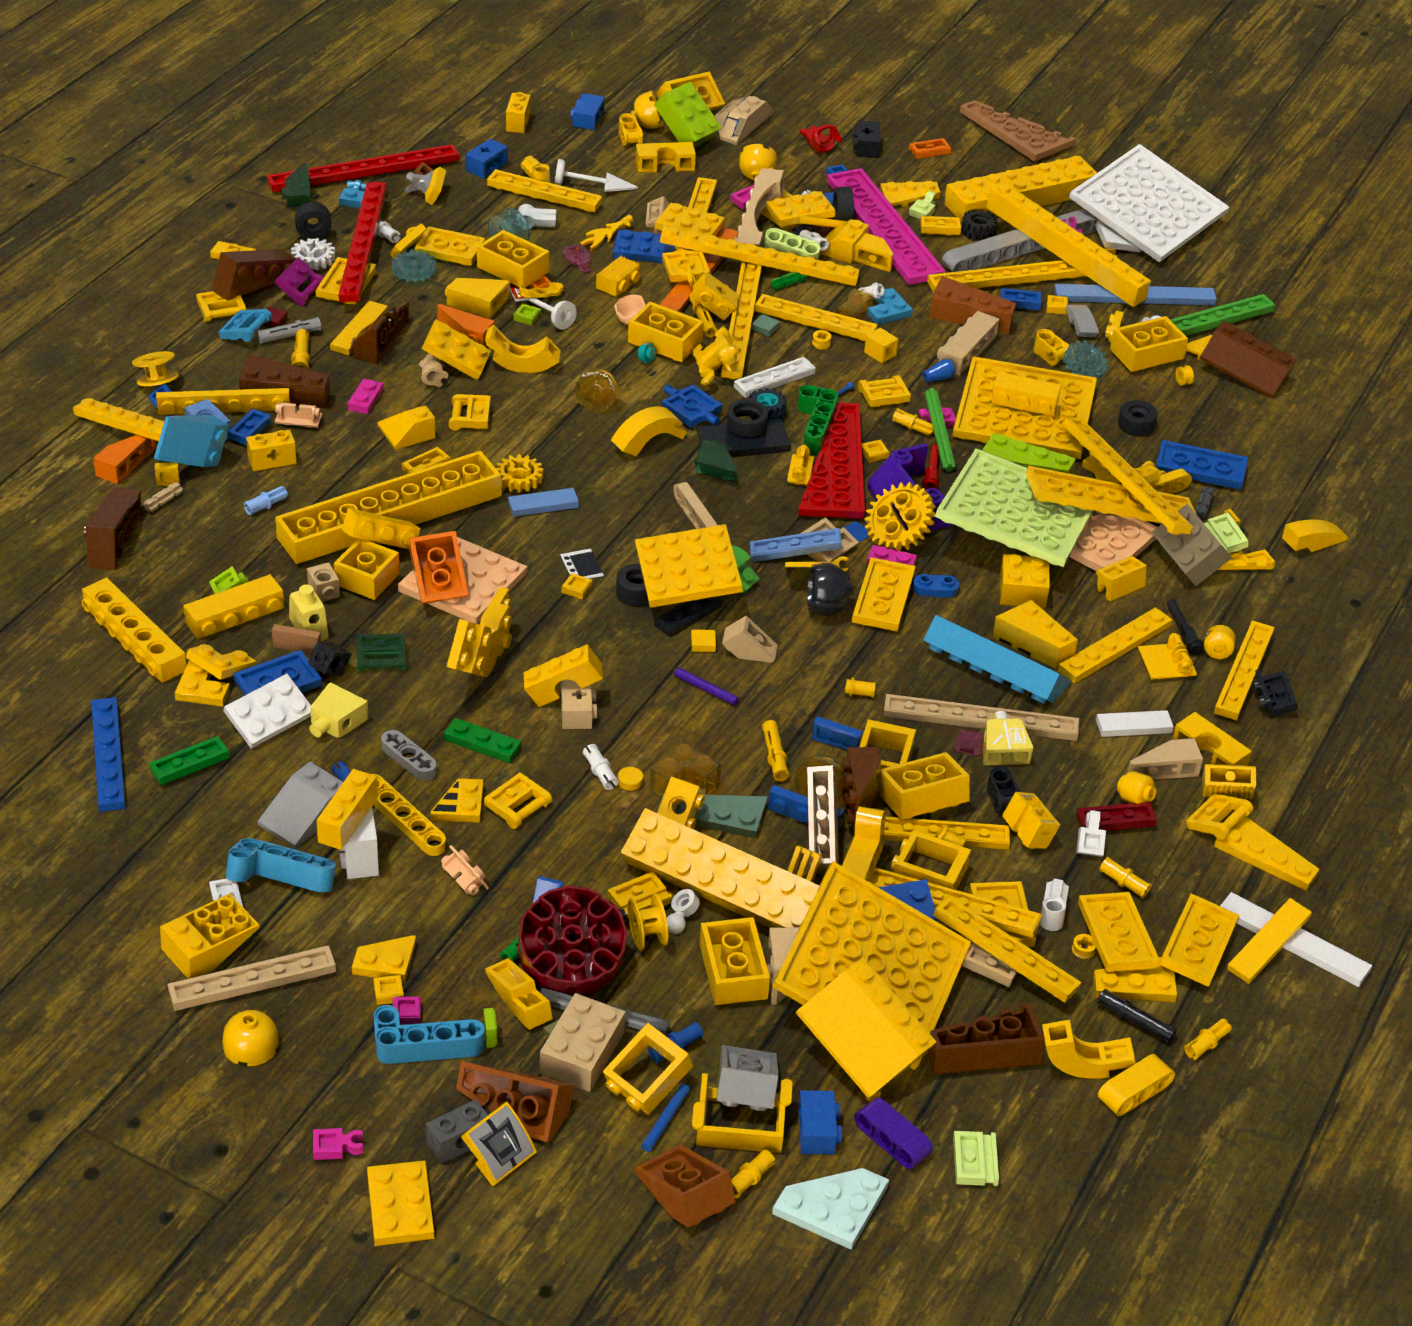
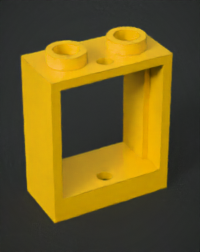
M868 719L859 747L873 745L901 751L903 754L900 764L910 762L916 729ZM881 760L880 769L899 764Z
M913 830L909 839L905 838L900 848L901 854L899 856L895 855L891 864V870L900 875L918 880L927 879L929 883L957 890L968 869L971 850ZM916 852L951 864L952 866L947 876L907 862L911 854Z
M647 1023L603 1070L607 1080L605 1085L615 1095L621 1093L627 1098L626 1102L634 1110L639 1111L641 1109L649 1115L693 1067V1063L686 1051ZM649 1045L670 1061L671 1064L642 1094L620 1076Z

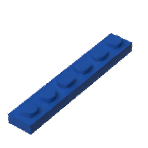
M117 698L91 700L99 812L125 809Z

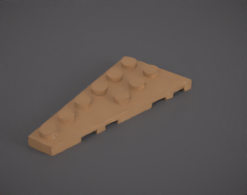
M974 100L960 106V112L967 116V118L973 120L1033 161H1038L1076 145V138L1070 136L1067 139L1062 137V133L1058 131L1049 132L1045 130L1044 126L1020 117L1018 119L1011 118L1010 113L995 112L994 107Z

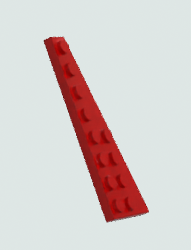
M858 403L837 404L827 436L823 441L822 449L819 451L811 478L807 483L806 491L799 505L798 516L864 519L865 502L860 406Z

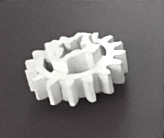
M308 238L306 242L300 240V244L295 243L294 247L291 248V255L295 258L299 257L311 269L317 271L319 267L325 269L326 264L332 265V261H335V247H332V243L326 244V240L319 241V238Z

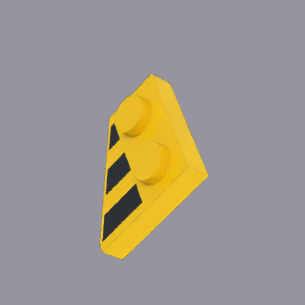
M458 778L431 810V821L480 823L483 779Z

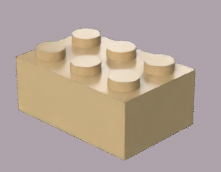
M575 993L540 1051L539 1073L591 1092L624 1034L626 1011Z

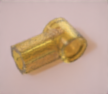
M852 289L847 301L838 309V314L856 318L862 311L867 313L868 307H872L873 295Z

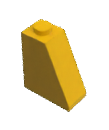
M456 278L446 287L447 305L491 319L510 298V281Z

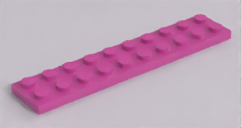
M862 168L827 174L826 181L833 190L835 187L852 188L854 217L862 223L869 224L868 234L885 240L893 252L892 265L908 285L926 282L928 275L945 273L943 267Z

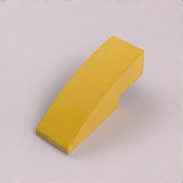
M1302 520L1285 524L1282 539L1295 551L1308 548L1311 552L1347 541L1348 536L1331 522Z
M509 958L485 968L488 978L500 997L525 1027L530 1030L553 1019L550 1001L536 990L535 981Z

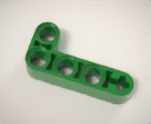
M803 385L799 388L797 409L802 413L811 415L805 429L804 445L809 448L810 455H818L822 449L823 441L827 436L828 428L831 425L838 404V393L832 389Z

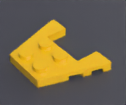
M1231 509L1224 511V514H1230L1239 527L1241 521ZM1265 549L1248 554L1238 550L1229 553L1232 558L1217 570L1274 569L1275 560Z

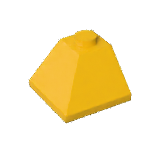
M427 406L416 407L415 409L377 422L378 427L395 450L435 439V417Z

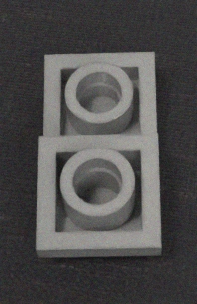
M1086 305L1066 306L1069 323L1074 324L1077 337H1096L1099 331L1095 319Z

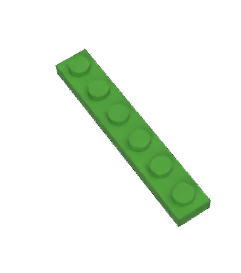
M1262 294L1174 318L1171 321L1187 336L1219 327L1223 321L1234 323L1273 312L1275 304Z

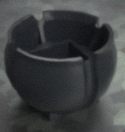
M832 563L813 564L810 568V574L813 577L808 578L807 606H811L808 608V611L819 616H829L841 610H847L852 588L849 571H844Z

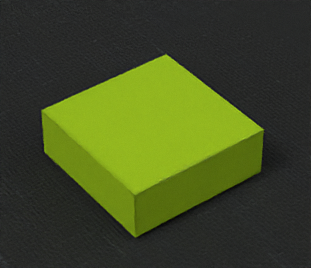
M522 304L513 314V320L532 326L540 317L541 309Z
M493 1008L484 1009L486 1048H492L497 1045L496 1015Z

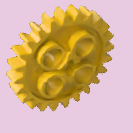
M900 482L897 489L894 485H891V491L889 492L883 489L884 495H876L878 501L870 502L873 509L866 510L870 515L864 519L868 523L865 526V529L868 531L867 535L876 546L879 545L888 549L895 548L897 551H901L902 546L909 550L910 543L917 546V539L924 540L923 533L931 532L928 525H934V521L931 518L936 515L933 511L936 506L932 502V497L924 488L921 489L918 484L913 486L910 482L906 487ZM893 503L895 504V507L898 509L900 516L907 524L909 528L908 531H906L905 527L901 523L900 518L894 511L892 507Z

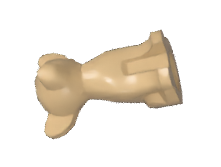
M430 353L419 362L420 367H422V382L427 385L442 386V378H448V373L443 371L445 362Z

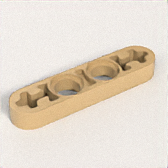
M687 482L674 485L675 499L696 529L717 525Z

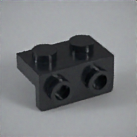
M1260 669L1255 670L1257 679H1254L1253 683L1257 694L1262 692L1259 700L1262 709H1268L1270 718L1299 710L1285 671L1262 677Z

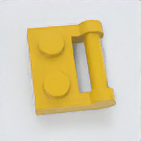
M213 291L196 294L197 303L203 314L204 322H209L214 318L232 316L239 310H246L241 295L227 301Z
M900 375L892 376L890 379L868 382L866 380L858 381V390L864 395L870 407L910 402L911 394Z
M456 394L452 397L453 411L448 424L451 430L458 431L460 428L488 429L491 396ZM464 405H468L466 417H460L461 408Z
M518 773L484 798V805L505 819L511 828L516 829L525 818L540 807H546L553 800L548 791L522 773ZM534 796L536 798L518 812L513 811L530 797Z
M1214 793L1186 820L1188 829L1214 834L1216 838L1223 840L1229 835L1230 829L1243 816H1248L1253 811V806L1248 800ZM1232 810H1235L1223 823H1220Z

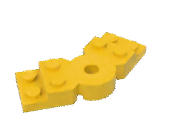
M499 587L482 615L480 625L459 619L447 667L487 677L491 673L497 656H501L504 649L509 648L512 640V635L509 634L512 622L509 611L512 600L509 599L508 588Z

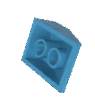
M212 415L166 416L154 458L161 461L200 467L218 466L230 425Z

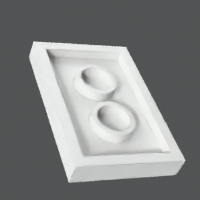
M285 674L226 705L224 713L252 749L311 717V705L289 675Z

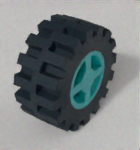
M761 388L758 389V392L753 391L749 395L748 400H754L766 406L768 420L784 419L787 399L785 395H782V392H776L775 389L769 390V388L762 390Z

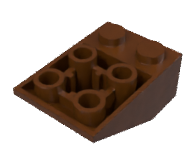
M848 747L847 757L842 759V769L845 777H841V792H845L843 797L844 808H848L846 814L847 824H851L853 835H855V821L859 806L873 809L877 803L881 767L878 747Z

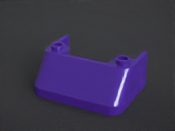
M926 443L893 451L868 480V491L876 502L878 501L876 495L883 496V489H886L888 492L891 491V485H894L896 489L899 487L900 482L905 487L909 482L913 486L916 485L911 476L923 474L925 471L928 449ZM930 488L926 491L933 499L932 502L936 506L933 511L936 513L945 496L939 490ZM893 503L892 507L894 511L900 518L901 523L905 527L906 531H908L909 528L907 524L902 519L898 509L895 507V504ZM932 517L934 525H928L930 531L953 526L954 524L945 523L939 518Z

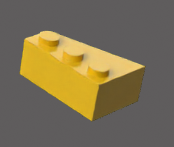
M1032 600L995 617L992 638L998 641L1002 638L1012 643V648L1016 650L1022 648L1031 653L1030 657L1055 669L1059 667L1061 662L1075 655L1078 639Z

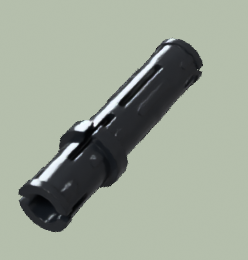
M1104 989L1098 998L1097 1004L1117 1014V1018L1121 1020L1126 1019L1134 1023L1136 1026L1159 1037L1168 1044L1176 1034V1027L1138 1008L1130 999L1120 998L1107 989Z

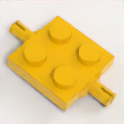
M675 246L676 251L662 253V261L670 282L688 281L689 286L693 288L694 284L706 271L710 274L703 252L685 250L682 247Z

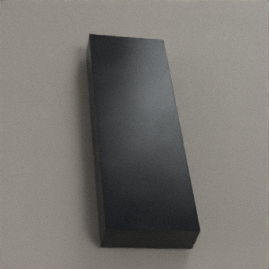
M717 597L683 602L654 619V626L667 636L672 637L721 608L722 601Z

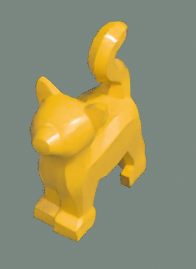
M724 326L716 331L715 342L711 343L703 351L701 350L703 348L701 344L692 349L693 356L699 367L700 376L703 377L701 380L703 386L713 381L715 371L722 364L730 373L733 371L732 364L736 361L738 349L732 345L734 338Z

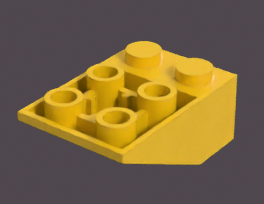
M229 893L160 926L161 949L179 970L190 979L205 975L217 968L257 931L260 925Z

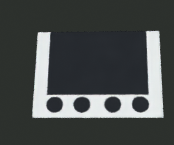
M591 549L560 554L570 575L573 573L588 579L604 576Z

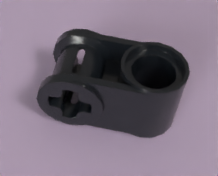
M996 766L990 770L986 791L993 803L995 812L1001 814L1006 810L1015 792H1021V790L1018 788L1012 772L1008 768Z

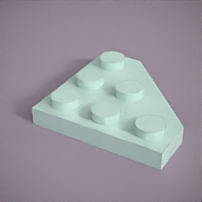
M861 1168L789 1185L784 1188L773 1206L772 1214L852 1250L885 1193L889 1179Z

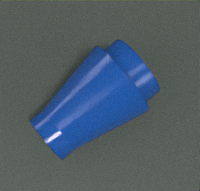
M942 359L929 369L923 371V378L926 383L950 379L952 375H955V367L950 359Z

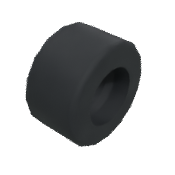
M640 564L626 565L617 573L616 595L621 602L630 606L649 604Z

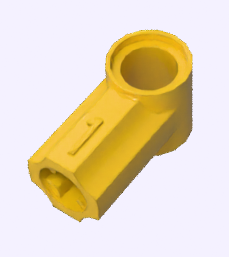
M532 156L525 157V160L521 162L523 171L532 179L550 183V167L547 164H541Z

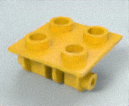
M1172 633L1169 636L1167 644L1138 646L1151 680L1197 676L1186 646L1182 643V637L1177 633Z

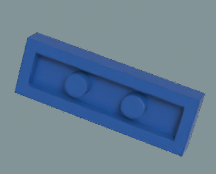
M773 785L769 793L768 809L809 824L808 797ZM837 808L838 833L842 828L844 810Z

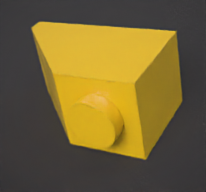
M865 233L855 244L854 261L891 272L893 252L883 238Z

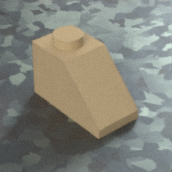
M745 616L725 628L722 644L737 658L770 663L775 661L777 644L749 617Z

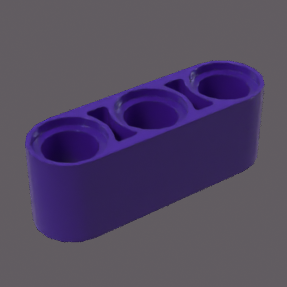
M881 1098L873 1099L854 1114V1120L858 1128L907 1169H912L933 1152V1146L929 1138Z

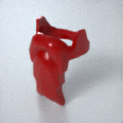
M826 124L818 128L811 126L810 129L799 130L800 134L810 143V146L821 153L831 151L834 148L835 141H842L837 127L833 124ZM825 129L830 131L828 137L821 132Z

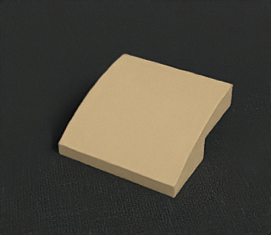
M825 517L800 534L835 529L836 527ZM843 527L840 529L842 549L807 555L819 562H832L857 546L859 542Z

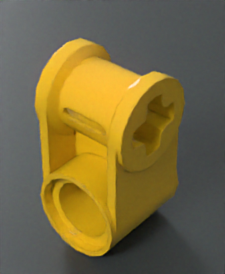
M624 113L619 117V136L623 146H627L629 143H643L642 129L635 115L630 113Z
M1041 329L1037 331L1033 351L1049 365L1055 366L1059 361L1068 360L1072 357L1070 345L1056 336L1051 330Z

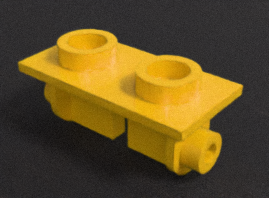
M801 445L797 448V453L792 454L787 478L788 483L807 485L810 479L814 457L810 456V450L806 445Z

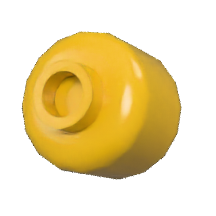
M1225 625L1211 627L1204 639L1206 653L1214 659L1229 657L1234 651L1236 642L1233 630Z
M1128 772L1120 778L1117 785L1120 798L1127 803L1139 804L1150 802L1156 796L1154 780L1150 776L1139 772Z

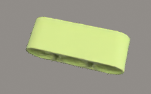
M770 228L766 231L764 248H773L776 251L791 252L798 256L813 257L819 260L820 245L817 242L778 228Z

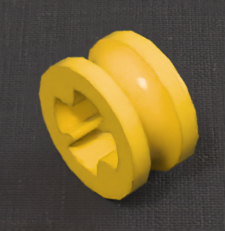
M824 330L814 332L812 345L822 350L829 348L831 345V334Z
M1189 365L1176 369V380L1179 385L1183 386L1193 383L1194 373Z
M1080 934L1074 938L1072 952L1075 956L1089 959L1095 955L1096 945L1092 936ZM1081 944L1087 945V949L1081 948Z

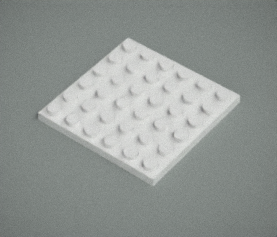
M1140 144L1072 190L1069 195L1070 199L1158 262L1164 260L1225 215L1229 209V206Z

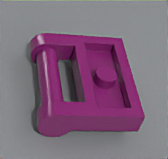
M298 257L274 282L298 305L303 306L308 302V298L314 293L324 277L316 274ZM308 279L311 284L303 292H299L297 288Z

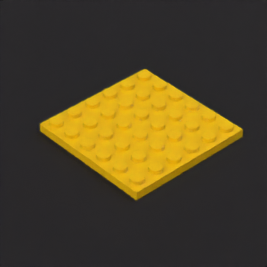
M973 356L952 437L987 443L993 433L1001 434L1008 438L1024 441L1037 447H1043L1050 451L1081 459L1083 446L1079 444V441L1074 436L1069 434V431L1062 424L1065 417L1083 419L1088 424L1097 378ZM1003 372L1060 384L1061 391L1054 417L992 404L993 386L998 373Z
M833 861L827 869L771 987L804 1005L841 973L864 957L930 1034V1031L935 1029L971 941ZM922 1057L912 1064L910 1068L915 1070L919 1066Z

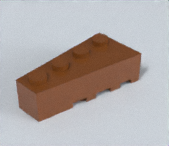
M941 276L932 296L930 318L964 325L969 317L980 311L999 318L998 332L1009 335L1014 321L1016 303Z

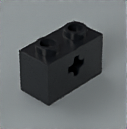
M858 121L857 128L853 129V149H856V157L879 158L880 122Z

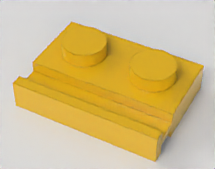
M653 871L608 889L607 895L617 909L623 908L627 915L628 900L630 898L635 900L639 910L651 908V897L654 893L658 894L663 906L672 902L671 893L668 894L666 887Z

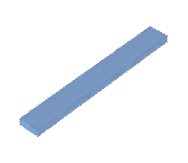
M1055 284L1054 286L1055 296L1068 297V302L1126 303L1101 285ZM1150 286L1146 300L1140 304L1216 305L1217 299L1214 288Z

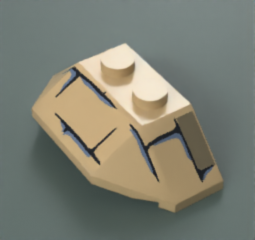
M755 96L732 100L714 116L722 127L718 131L720 139L737 145L774 113V109L766 101L760 100Z

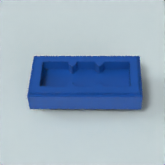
M818 716L814 720L812 740L846 751L848 747L860 746L863 731Z

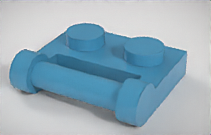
M267 309L239 310L218 332L221 339L237 340L242 338L244 341L249 342L254 337V333L264 323H268L272 319V314Z

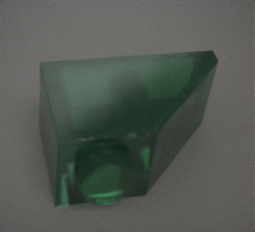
M308 162L303 163L285 179L286 188H282V199L287 200V208L300 207L304 203L311 202Z
M703 439L695 459L696 473L738 483V468L725 445L718 441Z

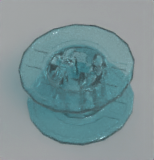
M507 208L502 212L501 216L494 215L488 221L490 238L502 230L526 241L530 238L527 221L514 208Z

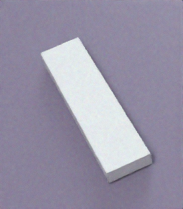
M801 357L734 381V388L747 398L753 391L758 392V389L762 388V390H765V388H769L770 390L815 374L816 367L805 357Z

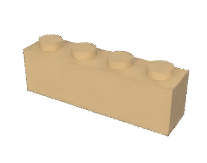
M977 311L972 317L968 318L962 327H959L957 333L953 337L951 336L944 346L939 348L937 352L938 362L942 359H950L955 367V374L960 376L971 364L973 356L978 357L996 338L1000 319Z
M833 766L807 767L809 850L822 855L816 874H826L828 867L833 861L839 864L837 778ZM811 856L809 858L810 867L813 861V857Z

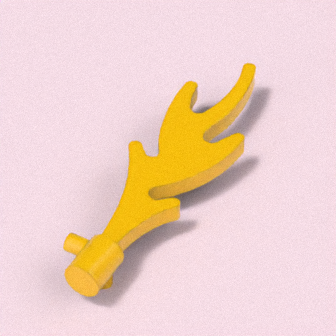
M627 215L619 222L606 224V228L587 232L586 237L588 239L580 242L575 247V251H579L582 247L593 243L590 246L592 251L601 245L605 237L608 238V241H611L613 235L622 226L623 229H626V226L631 227L630 223L633 222V217Z

